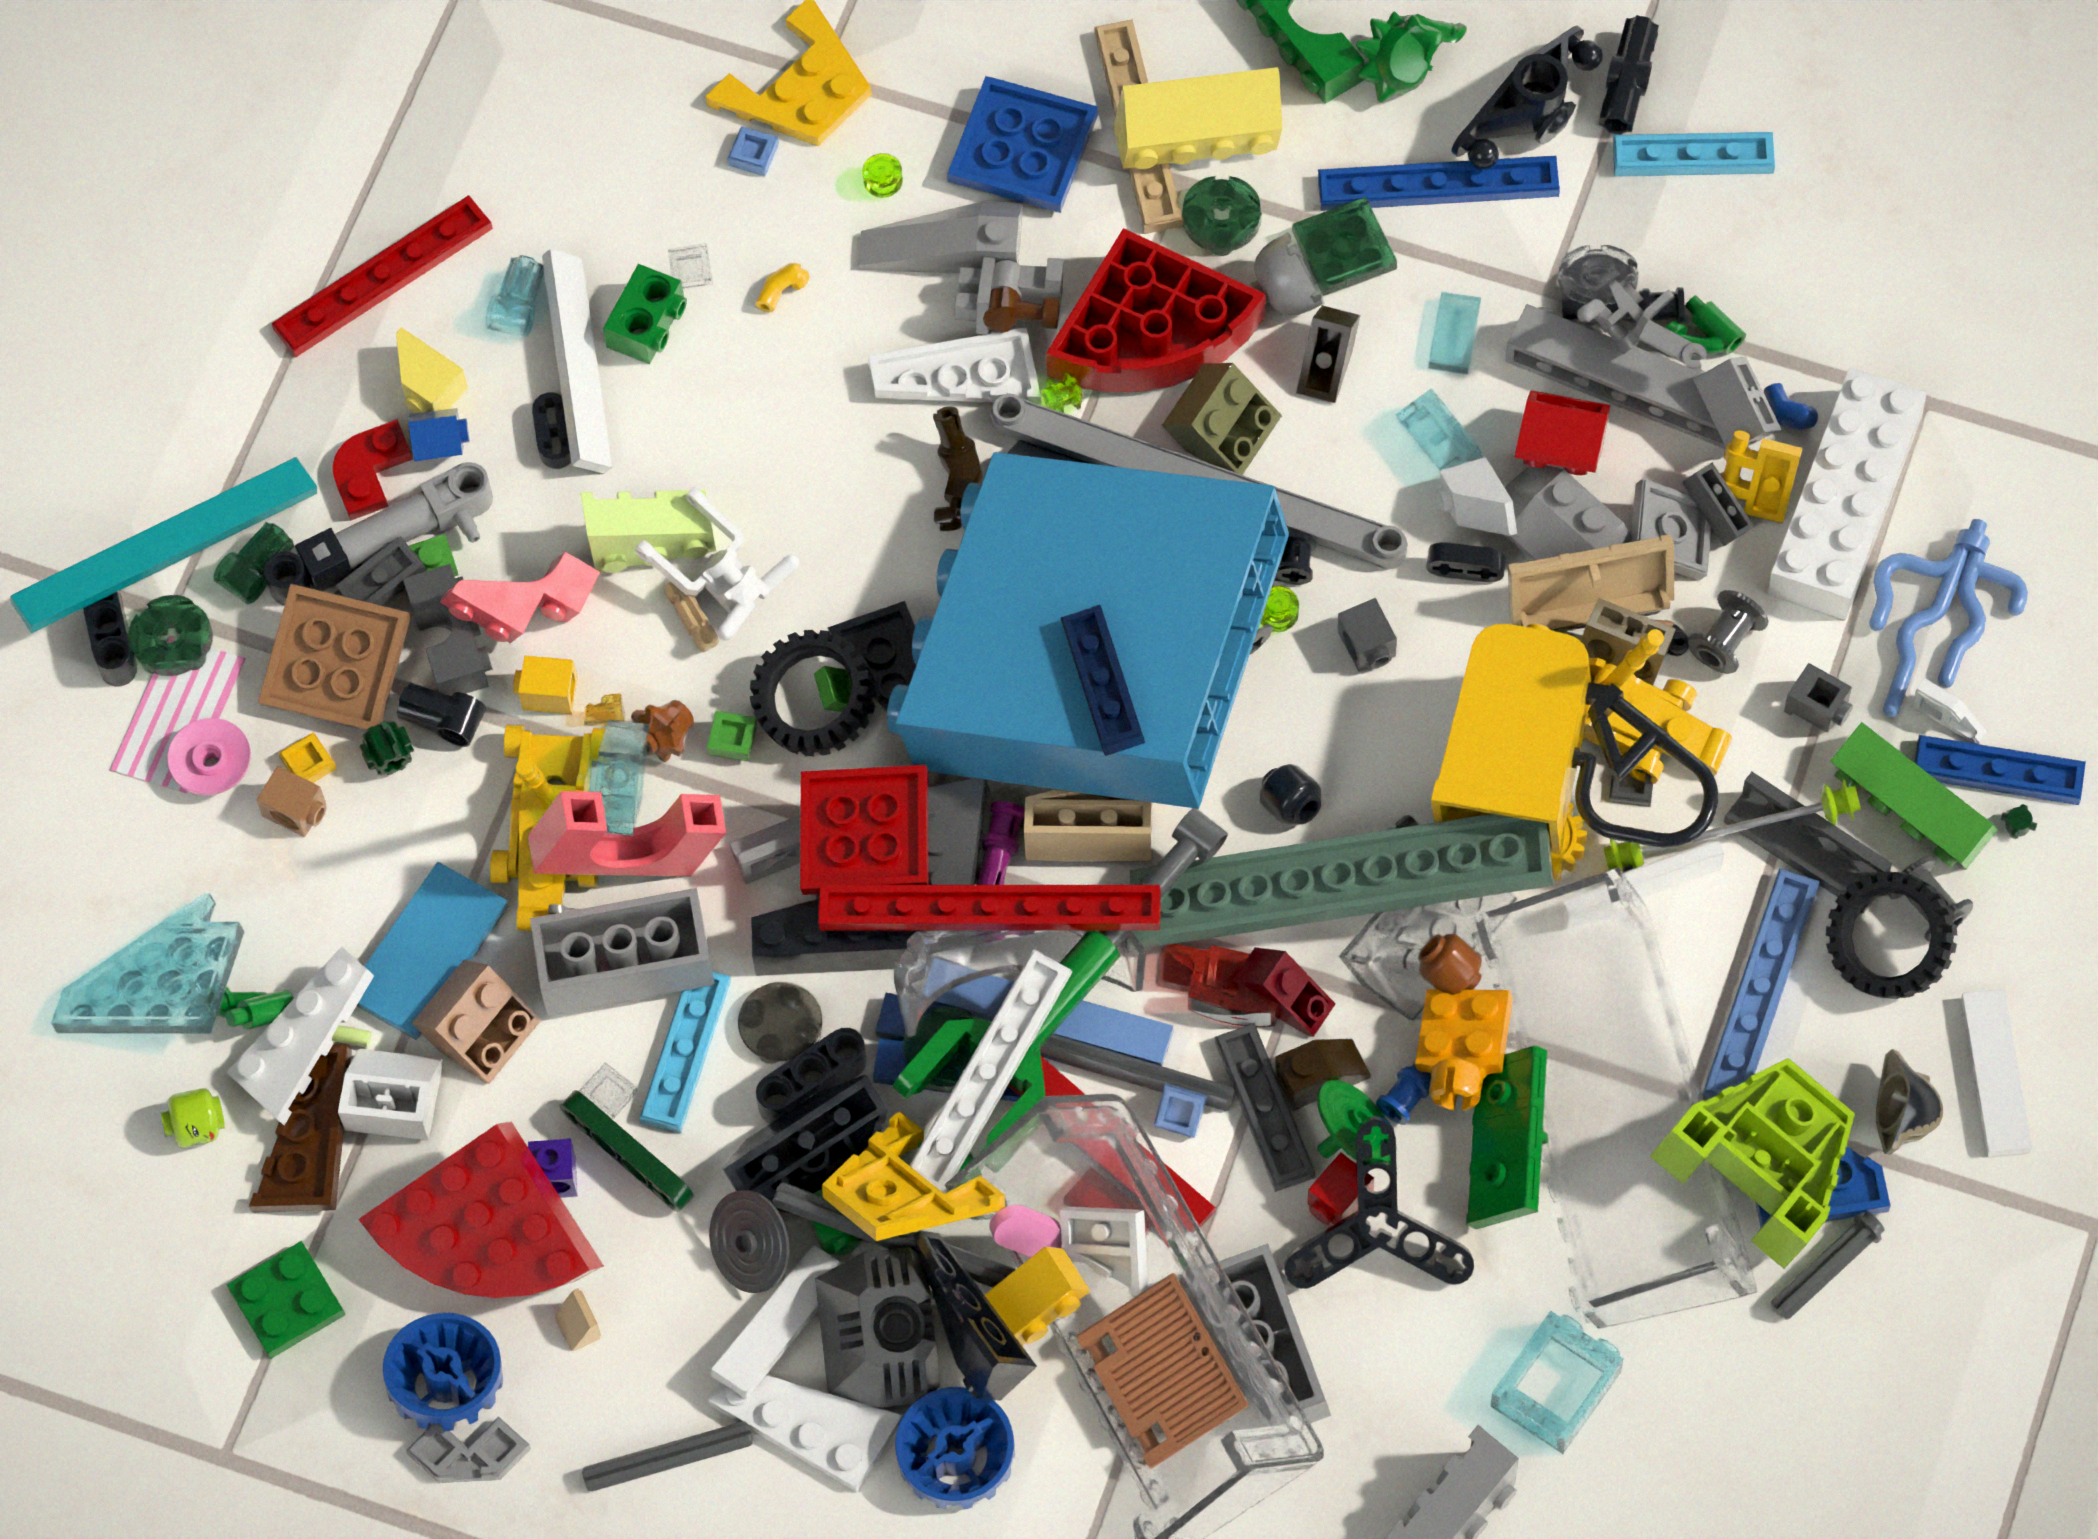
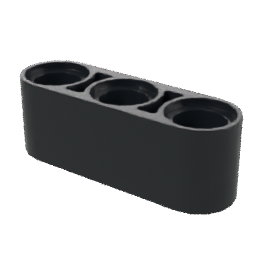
M119 590L83 608L95 662L103 680L115 687L129 684L137 673L136 658ZM107 622H115L111 628L100 629ZM114 658H123L116 665H107Z
M852 1028L837 1029L765 1076L756 1088V1099L761 1117L767 1123H772L816 1093L859 1076L867 1064L865 1042L862 1035ZM843 1048H853L857 1051L850 1058L843 1059L837 1056V1053ZM809 1071H817L822 1074L814 1082H807L801 1079ZM774 1094H781L787 1097L779 1105H770L766 1102Z

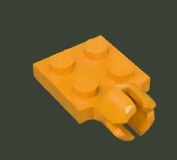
M1426 989L1415 1065L1420 1072L1431 1073L1429 1093L1434 1104L1441 1108L1455 1111L1458 1094L1463 1096L1461 1110L1472 1109L1480 1101L1484 1078L1488 1074L1502 1073L1513 1002L1510 990H1463L1459 994L1451 995L1437 989Z

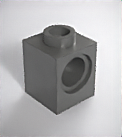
M1376 598L1338 613L1337 632L1358 672L1369 667L1371 669L1383 667L1396 656L1397 637Z

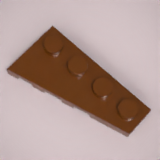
M347 1044L332 1045L326 1057L320 1055L308 1075L312 1078L311 1082L303 1094L298 1092L289 1107L292 1113L285 1125L281 1122L278 1123L275 1131L277 1135L271 1156L266 1157L261 1170L263 1178L257 1193H253L249 1208L254 1213L336 1210L344 1127L338 1114L345 1072L351 1064L352 1050Z

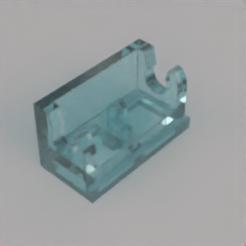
M1432 388L1395 414L1400 423L1403 424L1439 471L1483 458L1479 446Z

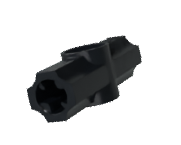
M1636 15L1633 18H1626L1617 54L1612 55L1606 80L1607 92L1603 100L1599 125L1607 129L1609 133L1622 135L1626 132H1632L1641 96L1646 94L1652 69L1651 57L1654 52L1659 25L1653 23L1648 17Z

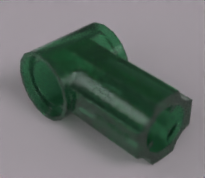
M265 522L239 553L231 552L221 560L214 572L213 581L245 604L255 602L267 586L263 571L268 558L278 552H290L295 547L293 540L276 524Z

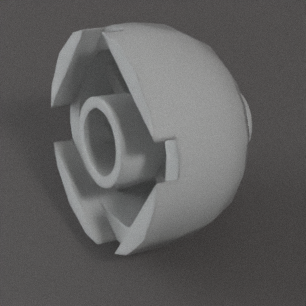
M1286 233L1264 246L1256 256L1254 270L1257 280L1252 282L1251 286L1265 293L1266 302H1269L1277 312L1285 315H1300L1325 304L1322 294L1313 296L1317 293L1313 285L1317 283L1298 246L1294 244L1288 247V244L1291 243V235Z

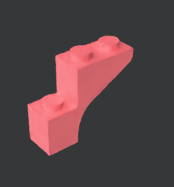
M564 552L551 563L547 573L540 580L534 582L461 580L453 588L445 592L440 603L449 607V612L456 618L463 621H473L485 628L484 632L492 639L499 642L507 641L511 644L524 633L537 606L541 608V612L546 617L554 621H564L567 623L577 616L600 572L569 553Z

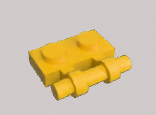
M1735 431L1732 441L1726 445L1724 452L1726 465L1724 472L1720 473L1735 498L1746 500L1744 511L1747 515L1783 524L1802 448L1762 438L1759 451L1751 450L1748 447L1750 435L1745 431ZM1742 467L1754 470L1751 481L1743 480L1740 477Z

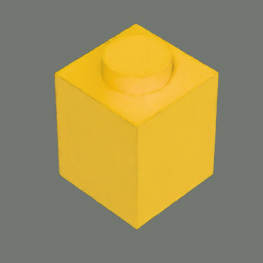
M524 655L522 670L515 671L513 680V693L519 695L522 709L572 715L578 678L574 660Z

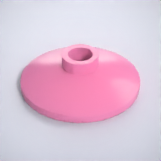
M219 718L200 719L186 725L175 735L168 750V767L173 779L183 789L198 795H216L231 789L241 781L250 765L251 749L245 734L233 723ZM215 758L219 760L214 766H205L206 761Z

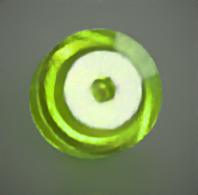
M879 153L865 161L862 168L863 183L865 189L871 195L886 198L900 190L903 184L902 166L896 157L886 153Z
M1063 372L1062 382L1055 384L1050 378L1046 379V388L1042 389V396L1048 408L1064 413V407L1071 404L1075 409H1081L1083 395L1075 377L1067 372Z
M1273 586L1260 623L1263 626L1271 624L1274 627L1273 632H1283L1292 628L1299 617V601L1296 594L1289 588Z

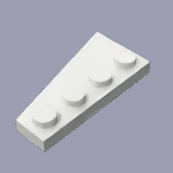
M1027 327L1009 330L1005 333L996 332L868 355L876 398L994 403L999 396L1010 393L1036 404H1042Z
M341 946L233 1064L227 1073L279 1122L285 1125L292 1113L289 1110L290 1105L298 1092L301 1094L305 1092L312 1080L308 1075L320 1055L326 1057L334 1044L332 1041L334 1032L340 1022H347L374 975Z
M768 1375L761 1380L747 1399L722 1383L719 1384L709 1399V1404L714 1409L738 1423L742 1421L747 1422L751 1431L856 1493L897 1432L903 1415Z

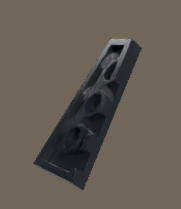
M905 601L827 627L833 636L837 634L848 643H851L865 659L875 680L873 684L876 688V700L886 713L893 689L898 684L910 685L916 668L912 656V639L915 625Z

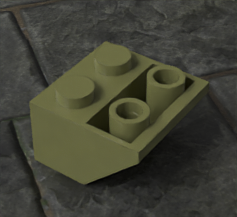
M1205 363L1201 366L1162 426L1186 452L1209 464L1243 475L1282 415L1234 363Z

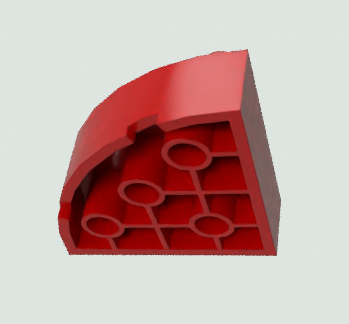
M1123 228L1047 350V377L1078 388L1102 392H1144L1171 387L1193 379L1203 364L1224 362L1250 339L1265 319L1266 294Z
M512 1121L494 1125L358 1219L378 1246L405 1269L434 1285L464 1295L490 1298L528 1296L576 1282L604 1267Z

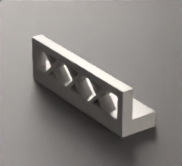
M800 815L729 842L731 852L745 884L800 863Z

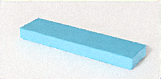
M1773 132L1613 135L1614 176L1774 173L1775 169Z
M712 971L714 985L681 991L639 1117L640 1123L677 1133L682 1132L731 983L729 975Z

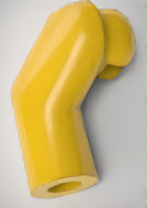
M788 263L768 275L755 303L756 306L762 311L773 312L785 288L791 285L794 289L800 290L806 286L810 277L808 271L802 269L801 264Z

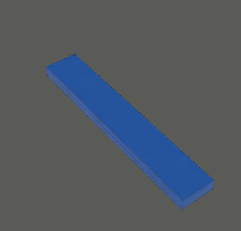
M1556 155L1498 159L1496 164L1488 170H1479L1473 167L1469 161L1318 169L1321 211L1559 197L1560 194Z

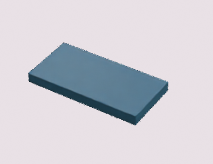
M437 862L364 967L374 977L358 1002L357 1007L417 1040L421 1032L412 1022L464 959L471 961L509 907L508 901L442 863Z

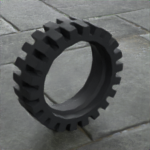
M813 629L804 630L803 636H799L796 632L787 635L789 641L784 643L779 639L773 644L776 650L772 653L766 650L761 656L764 661L763 665L756 664L753 673L756 676V680L750 681V690L753 693V696H750V703L754 709L753 713L768 736L782 748L785 747L789 752L797 755L801 752L805 756L814 757L815 752H818L821 756L831 754L830 749L834 747L840 751L846 747L844 742L850 738L854 742L860 736L857 730L860 727L866 729L870 722L867 715L868 713L873 714L875 704L872 699L876 698L873 674L865 659L854 646L837 634L833 636L829 631L820 630V633L817 634ZM816 656L833 658L842 664L850 675L852 691L847 706L838 718L822 728L807 731L791 727L781 719L776 710L775 693L778 682L790 667L803 659Z
M1900 872L1868 874L1861 877V881L1851 883L1846 887L1848 891L1845 894H1840L1835 902L1838 905L1836 909L1830 910L1828 916L1829 919H1832L1831 926H1826L1825 936L1830 937V943L1826 944L1829 954L1833 955L1834 959L1831 962L1835 969L1842 973L1840 976L1859 991L1880 998H1908L1916 993H1923L1930 989V984L1937 983L1943 977L1941 972L1950 967L1952 963L1949 959L1950 955L1956 952L1957 944L1953 940L1954 936L1958 935L1957 926L1953 925L1952 919L1955 916L1952 909L1946 905L1948 901L1931 884L1918 877ZM1892 893L1906 895L1918 903L1928 917L1931 931L1928 951L1920 964L1906 974L1894 977L1876 975L1864 967L1855 953L1852 939L1855 920L1863 907L1876 897Z

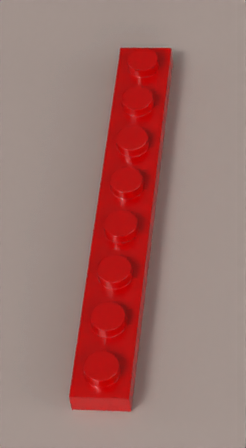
M820 885L818 924L820 931H1160L1161 886Z

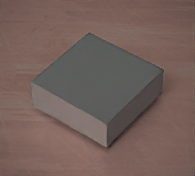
M1636 769V771L1646 773L1645 782L1633 778L1629 773L1621 781L1612 775L1609 802L1651 807L1653 783L1650 780L1652 776L1640 769Z

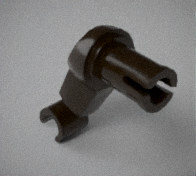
M948 406L937 410V414H933V420L941 441L937 454L949 475L944 498L950 504V507H937L934 511L935 524H940V531L958 530L962 527L961 503L965 489L969 483H980L982 480V470L975 442L968 436H965L958 409Z

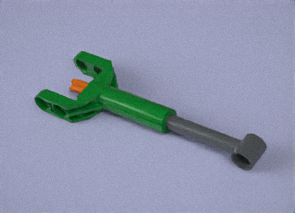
M1192 808L1182 818L1172 834V837L1178 842L1140 884L1160 885L1161 898L1197 857L1204 863L1208 862L1219 851L1228 837V833L1198 809ZM1087 931L1061 960L1060 964L1071 969L1072 974L1009 1082L1021 1093L1024 1090L1026 1092L987 1135L986 1144L979 1153L978 1158L990 1168H995L1045 1112L1046 1098L1040 1048L1120 958L1117 948L1132 931ZM978 1018L946 1021L900 1073L893 1084V1089L906 1099L914 1094L921 1093L965 1043L970 1046L969 1051L974 1054L991 1022Z

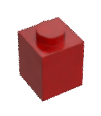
M1342 1152L1337 1155L1308 1189L1307 1204L1310 1206L1309 1210L1323 1224H1336L1358 1210L1357 1164ZM1367 1173L1364 1183L1368 1189L1374 1191V1177Z

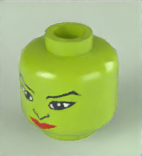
M205 1088L171 1095L168 1099V1110L160 1112L165 1137L174 1135L176 1144L182 1148L213 1142L218 1138L219 1130L225 1128L219 1095L212 1097L210 1091Z

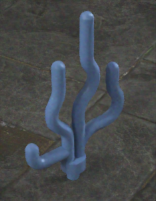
M1972 519L1969 529L1959 531L1952 552L1944 560L1930 561L1912 554L1897 553L1882 560L1875 570L1873 582L1877 600L1869 621V625L1874 631L1884 629L1892 609L1894 595L1890 579L1893 572L1904 569L1922 576L1942 577L1933 604L1929 608L1914 613L1904 620L1898 630L1896 645L1899 654V664L1883 706V712L1887 717H1895L1899 713L1916 663V652L1913 643L1915 633L1944 617L1951 605L1958 582V594L1961 604L1968 614L1969 626L1952 641L1946 653L1938 676V683L1943 688H1949L1953 685L1965 652L1980 640L1985 630L1986 617L1974 591L1978 577L2005 586L2011 591V598L2008 603L2010 614L2018 616L2024 611L2028 590L2022 578L2012 571L1984 562L1990 545V539L1985 535L1987 523L1983 520Z

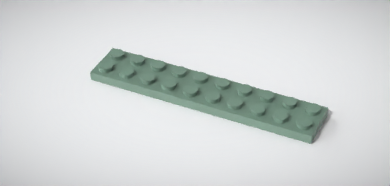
M1487 814L1212 857L1206 863L1200 859L1194 860L1161 898L1160 931H1132V941L1137 950L1554 886L1548 823ZM1156 866L1130 870V885H1140Z

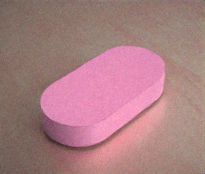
M1021 1205L1004 1207L990 1220L989 1228L995 1242L1015 1252L1032 1257L1044 1246L1062 1248L1060 1223L1052 1217Z

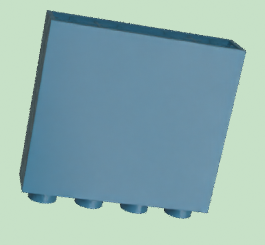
M994 452L983 483L971 482L965 489L961 503V523L965 533L959 549H946L940 558L936 583L941 599L935 616H922L916 624L912 639V656L916 668L910 685L898 684L890 695L887 708L889 731L892 734L901 735L912 764L926 765L929 772L1199 809L1289 537L1275 486ZM1097 605L1102 607L1145 739L1144 744L1105 756L1061 621V617Z

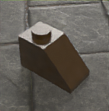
M1323 305L1319 308L1312 318L1296 391L1297 394L1336 403L1353 352L1361 315Z
M1316 1039L1275 1056V1074L1293 1111L1316 1102L1319 1088L1328 1081L1339 1080L1353 1086L1371 1078V1074L1353 1039Z

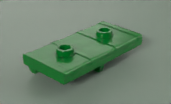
M1533 1045L1505 1054L1502 1073L1488 1074L1482 1082L1480 1101L1474 1107L1472 1118L1473 1135L1471 1163L1469 1166L1470 1183L1466 1226L1477 1230L1538 1212L1542 1144L1548 1143V1134L1543 1131L1547 1050Z

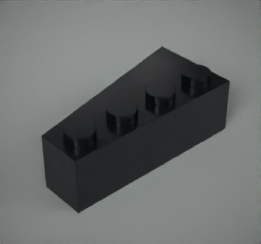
M820 898L751 917L752 959L756 976L924 968L923 931H820L818 924Z

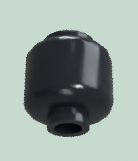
M1293 764L1283 765L1279 768L1271 769L1264 776L1260 790V803L1284 825L1307 824L1320 811L1321 787L1299 766Z

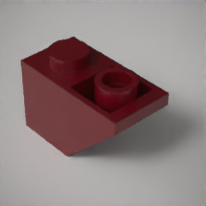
M1254 947L1232 980L1257 1007L1309 1037L1315 1036L1336 1004L1286 951Z

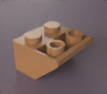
M464 959L414 1019L412 1024L438 1051L484 1083L490 1084L540 1023L541 1019L489 965Z

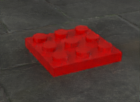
M926 765L801 771L800 890L802 895L820 894V885H929L928 769Z

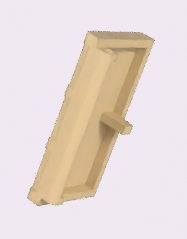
M1671 534L1624 544L1618 543L1608 547L1571 554L1565 553L1529 562L1508 564L1510 622L1512 625L1527 627L1529 624H1540L1553 631L1586 625L1598 598L1638 614L1670 609L1671 601H1674V542Z

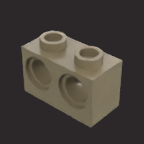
M1598 598L1585 627L1581 642L1584 644L1589 658H1600L1605 660L1606 664L1618 666L1623 661L1626 653L1637 646L1642 636L1648 634L1653 629L1660 630L1664 635V641L1659 646V650L1654 655H1650L1641 669L1634 672V675L1639 679L1654 685L1676 629Z

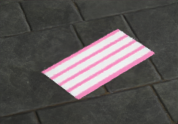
M169 636L110 770L187 793V790L179 786L170 773L167 761L170 744L175 735L186 725L200 719L220 718L246 658Z

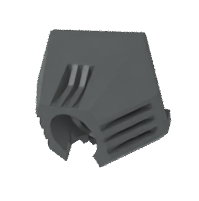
M911 1247L863 1252L815 1278L827 1390L829 1394L882 1408L914 1404L924 1395L939 1388L937 1341H935L930 1285L920 1255Z

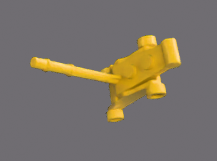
M1653 629L1648 634L1642 636L1637 646L1626 653L1623 661L1618 666L1606 664V661L1600 658H1589L1591 683L1608 686L1613 683L1623 691L1625 700L1705 763L1714 776L1717 774L1732 741V736L1725 730L1713 728L1685 712L1691 709L1697 696L1696 690L1689 684L1677 679L1667 680L1663 690L1634 675L1635 671L1644 666L1645 661L1650 655H1654L1659 650V646L1664 641V635L1660 630ZM1613 712L1608 717L1620 752L1624 754L1642 734ZM1588 715L1583 739L1600 745ZM1655 745L1629 774L1633 778L1645 782L1646 773L1636 771V769L1643 770L1652 776L1650 781L1656 784L1664 769V765L1660 761L1662 753L1668 756L1671 755Z
M506 725L504 755L505 757L518 758L511 801L509 850L492 851L490 879L492 883L509 884L510 878H519L518 931H532L530 918L549 915L548 908L551 904L563 905L566 881H578L579 887H597L599 875L534 874L528 835L561 791L589 792L592 761H610L611 729L593 728L592 733H584L583 737L532 734L531 731H525L524 725ZM550 779H560L565 785H552L547 781Z

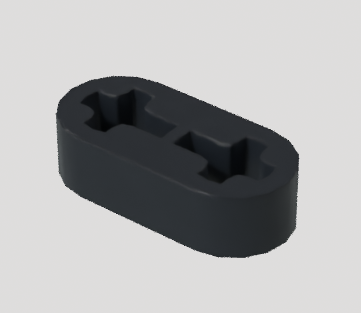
M547 392L536 398L532 405L537 447L541 461L547 467L561 469L571 463L562 395L555 392ZM555 407L556 424L549 425L546 415L547 408ZM552 437H559L561 453L553 454L551 450Z
M1440 542L1430 545L1426 568L1431 574L1440 577L1496 582L1504 577L1506 556L1502 551L1494 548Z

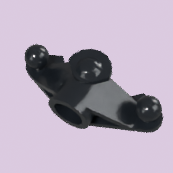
M1576 25L1532 55L1521 59L1510 75L1459 134L1452 146L1451 152L1457 157L1463 156L1468 152V159L1473 167L1479 170H1488L1499 159L1498 147L1493 141L1488 139L1537 133L1535 140L1538 143L1544 145L1550 142L1567 126L1576 107V104L1572 101L1564 102L1568 82L1569 55L1572 53V60L1577 68L1583 71H1592L1602 62L1603 53L1601 47L1592 40L1581 41L1584 30Z

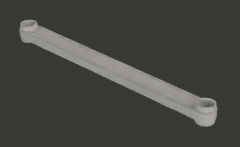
M1003 394L992 405V423L999 434L1091 464L1269 485L1022 399L1015 394ZM1008 412L1018 414L1014 418H1004L1001 416ZM1275 487L1288 532L1310 534L1316 539V544L1374 563L1383 569H1394L1400 566L1406 558L1408 543L1401 529L1395 526H1387ZM1385 544H1393L1397 549L1386 551L1380 547Z

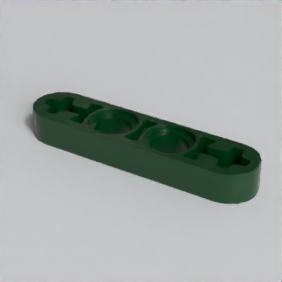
M574 1090L560 1104L559 1107L575 1126L671 1209L680 1212L694 1198L693 1192L682 1179L584 1094Z

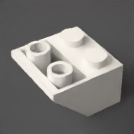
M358 1049L345 1072L338 1114L344 1130L429 1140L443 1059Z

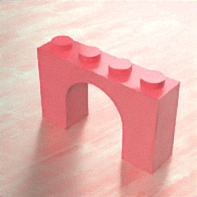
M561 791L529 833L528 839L534 874L691 877L726 834L720 795L680 794L668 811L654 822L636 828L607 830L601 792Z

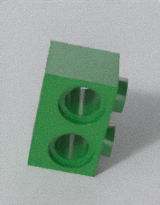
M637 264L603 327L606 347L650 364L656 352L661 353L664 350L669 339V328L674 319L679 320L685 311L687 298L684 297L682 281ZM653 297H664L658 302L649 301ZM636 329H645V330H646V331H645L644 333H642V334H632V333H631L632 331H634V330H636Z

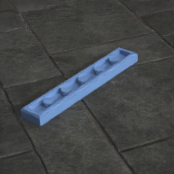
M1779 868L1702 1097L1711 1099L1722 1090L1730 1086L1735 1087L1747 1081L1750 1076L1756 1073L1820 881Z
M930 959L918 999L968 1010L969 1016L992 1022L1014 981ZM1082 1000L1053 1034L1163 1066L1174 1032V1025Z

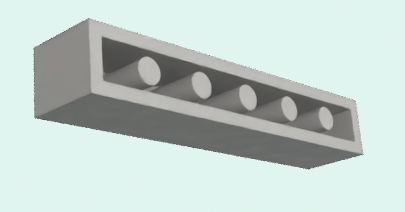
M1526 304L1507 342V363L1713 445L1726 448L1693 380L1705 371L1700 368L1686 367L1673 362L1660 352H1648L1635 346L1626 354H1623L1616 346L1617 343L1612 337L1595 331L1590 325L1583 322L1574 323L1559 317L1548 308H1536Z

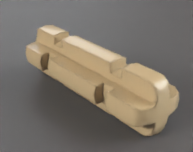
M668 582L665 585L666 595L671 604L676 607L675 610L689 634L694 637L693 640L698 649L705 652L715 647L719 643L718 635L712 625L708 623V618L696 598L692 595H685L672 582Z

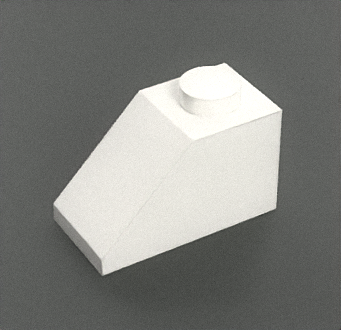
M1486 457L1440 471L1442 488L1437 489L1438 501L1443 512L1449 511L1458 526L1508 536L1517 534L1513 501Z

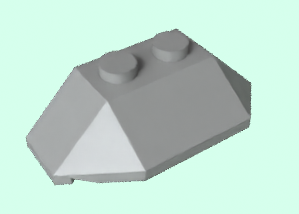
M1528 466L1504 487L1513 501L1517 534L1505 536L1533 561L1565 553L1571 554L1608 547L1618 543H1629L1631 540V534L1624 522L1564 469L1552 466L1545 468Z

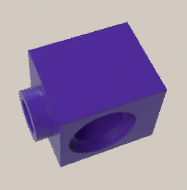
M571 1138L528 1142V1148L560 1198L578 1197L576 1155Z

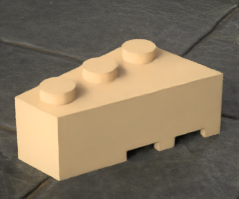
M1058 789L1025 797V859L1049 861H1151L1153 803Z

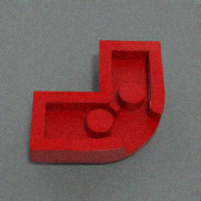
M398 419L352 436L341 445L334 457L333 476L350 521L387 508L388 503L376 473L413 460Z

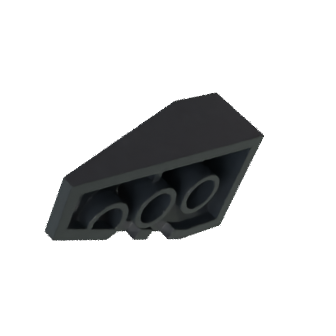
M919 1230L913 1237L955 1363L965 1376L963 1383L967 1390L978 1399L1001 1401L1037 1365L940 1234Z

